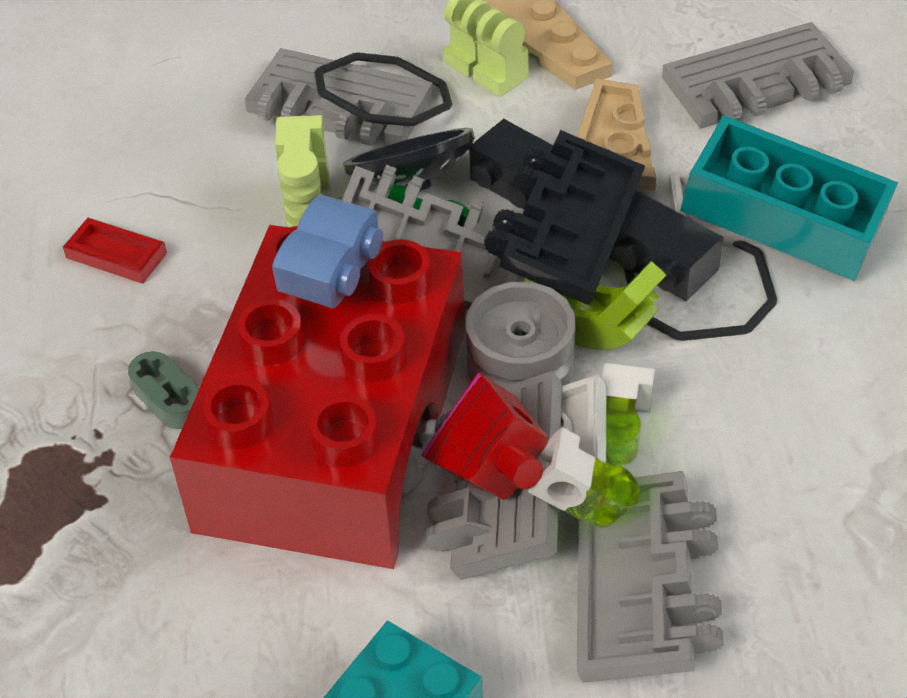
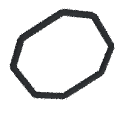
M356 52L317 67L314 72L317 92L322 98L370 123L416 126L452 107L448 86L444 80L400 57ZM355 61L394 64L439 87L443 103L412 118L370 114L327 91L323 74Z
M735 241L733 243V246L754 256L768 299L745 325L680 332L654 317L651 318L647 325L680 341L744 335L752 332L777 302V296L763 252L746 241ZM624 268L628 285L635 278L633 269L628 270Z

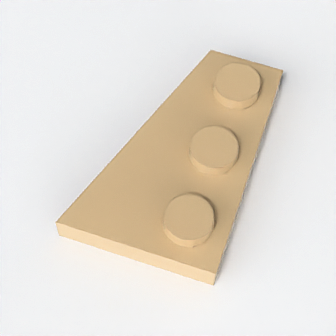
M596 78L577 137L645 165L637 188L655 191L656 173L655 168L652 167L649 139L646 137L645 118L638 85Z

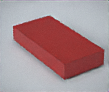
M89 217L63 246L67 259L142 284L167 254L165 242Z

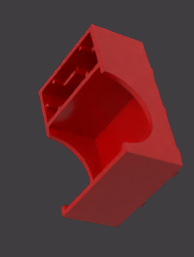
M269 225L170 455L190 532L394 569L399 554V516L403 484L415 432L426 407L428 408L429 419L436 420L438 415H441L466 332L462 252L423 247L414 241L404 239L382 241L377 256L374 259L369 258L360 269L359 281L353 294L350 296L345 295L335 308H330L277 291L272 264L283 242L293 231L297 230L298 226L283 227Z

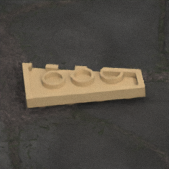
M483 0L490 4L492 9H499L508 18H514L522 23L526 31L522 46L528 49V53L534 54L539 58L540 66L575 90L595 83L596 78L607 79L612 77L613 63L555 0Z

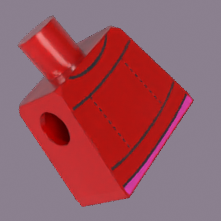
M478 372L421 456L455 477L505 500L511 497L517 487L529 489L539 482L543 473V467L537 458L547 445L548 436L515 395Z

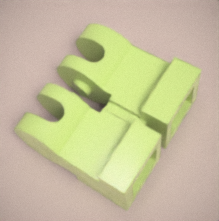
M448 0L444 10V18L450 24V44L443 48V62L467 77L473 75V81L499 97L529 78L528 49L522 46L526 31L522 23L514 18H508L499 9H492V6L483 0Z
M322 115L277 117L275 148L278 160L277 170L283 195V205L286 211L287 227L299 225L309 204L318 195H322L320 190H330V170Z

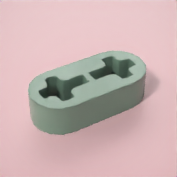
M151 351L136 356L128 366V375L134 393L165 425L170 428L182 429L199 390L198 386L167 355L161 352ZM151 373L155 377L161 376L162 381L158 383L152 376L148 374ZM174 396L181 404L187 405L171 404L170 398Z

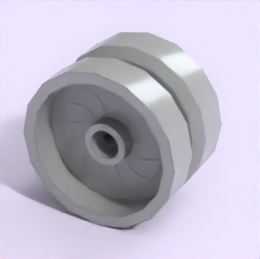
M534 282L504 283L489 288L475 298L466 313L467 370L471 382L477 373L480 372L503 387L553 371L562 382V386L570 384L574 376L575 313L567 299L554 289Z

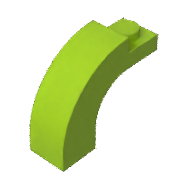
M651 261L631 283L624 287L609 288L598 284L590 305L559 293L567 299L575 313V345L596 350H611L630 342L659 311L653 304L659 298L653 289L666 274ZM525 279L523 282H533V281H530V280H528V279Z

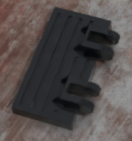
M560 130L551 152H543L542 149L531 148L524 154L522 159L524 167L518 169L513 178L514 187H517L518 191L520 190L522 193H527L530 196L523 214L514 213L513 210L510 211L508 209L498 211L493 220L495 228L488 232L483 241V246L486 247L485 250H488V253L493 254V256L496 255L501 259L498 267L537 284L550 287L556 292L586 305H590L645 165Z

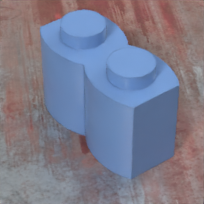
M318 195L305 210L297 230L293 231L286 238L274 259L272 269L277 291L330 308H335L345 295H352L359 281L360 269L369 258L374 259L377 256L382 245L383 231L378 227L377 211L325 195Z

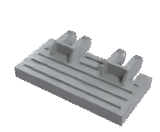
M812 22L664 64L662 78L701 129L717 123L718 110L722 115L738 121L742 120L743 111L740 102L745 105L753 116L765 114L768 108L792 102L795 88L806 100L816 99L820 94L818 81L829 93L839 92L843 90L842 87L852 83L854 70Z
M283 48L279 49L244 99L246 111L257 114L259 119L266 121L275 115L280 106L283 107L281 117L302 116L304 112L305 116L322 115L324 131L333 132L337 138L345 140L350 137V134L353 133L357 125H362L360 129V142L370 146L375 143V139L378 138L382 130L384 131V145H389L407 140L415 127L370 123L322 98L317 92L314 72L317 67L335 60ZM347 64L323 74L327 91L370 114L412 118L423 113L433 97L432 82L354 64Z
M386 165L377 189L373 193L369 189L375 173L355 166L342 201L376 210L378 227L383 231V241L404 239L414 241L423 247L462 252L465 309L469 310L475 298L489 288L517 281L518 275L498 267L501 259L485 250L486 247L483 246V241L486 236L474 232L475 225L479 223L484 209L482 206L484 202L474 198L464 226L461 227L457 223L463 206L425 193L420 209L413 208L424 179L413 176V179L407 185L403 204L386 198L396 179V168Z
M553 371L503 386L504 389L519 399L546 433L548 440L561 428L562 382ZM448 411L447 414L442 413L441 416L438 415V419L435 422V432L438 431L451 411ZM457 478L456 491L440 495V497L430 499V502H428L427 516L433 522H438V525L432 524V526H428V529H425L424 543L430 549H435L436 551L441 550L443 552V550L449 551V549H452L450 569L461 580L556 555L558 508L528 492L529 489L517 487L510 498L502 500Z
M683 471L591 483L590 489L586 491L584 502L579 505L577 672L582 682L695 671V654L704 653V651H716V649H721V646H723V630L720 627H716V625L702 624L698 626L695 624L672 627V625L715 620V618H719V615H722L721 600H719V597H715L714 594L680 595L692 593L691 559L699 558V556H711L712 553H716V550H718V536L715 535V532L704 529L714 525V522L717 521L716 507H714V504H710V502H688V487Z

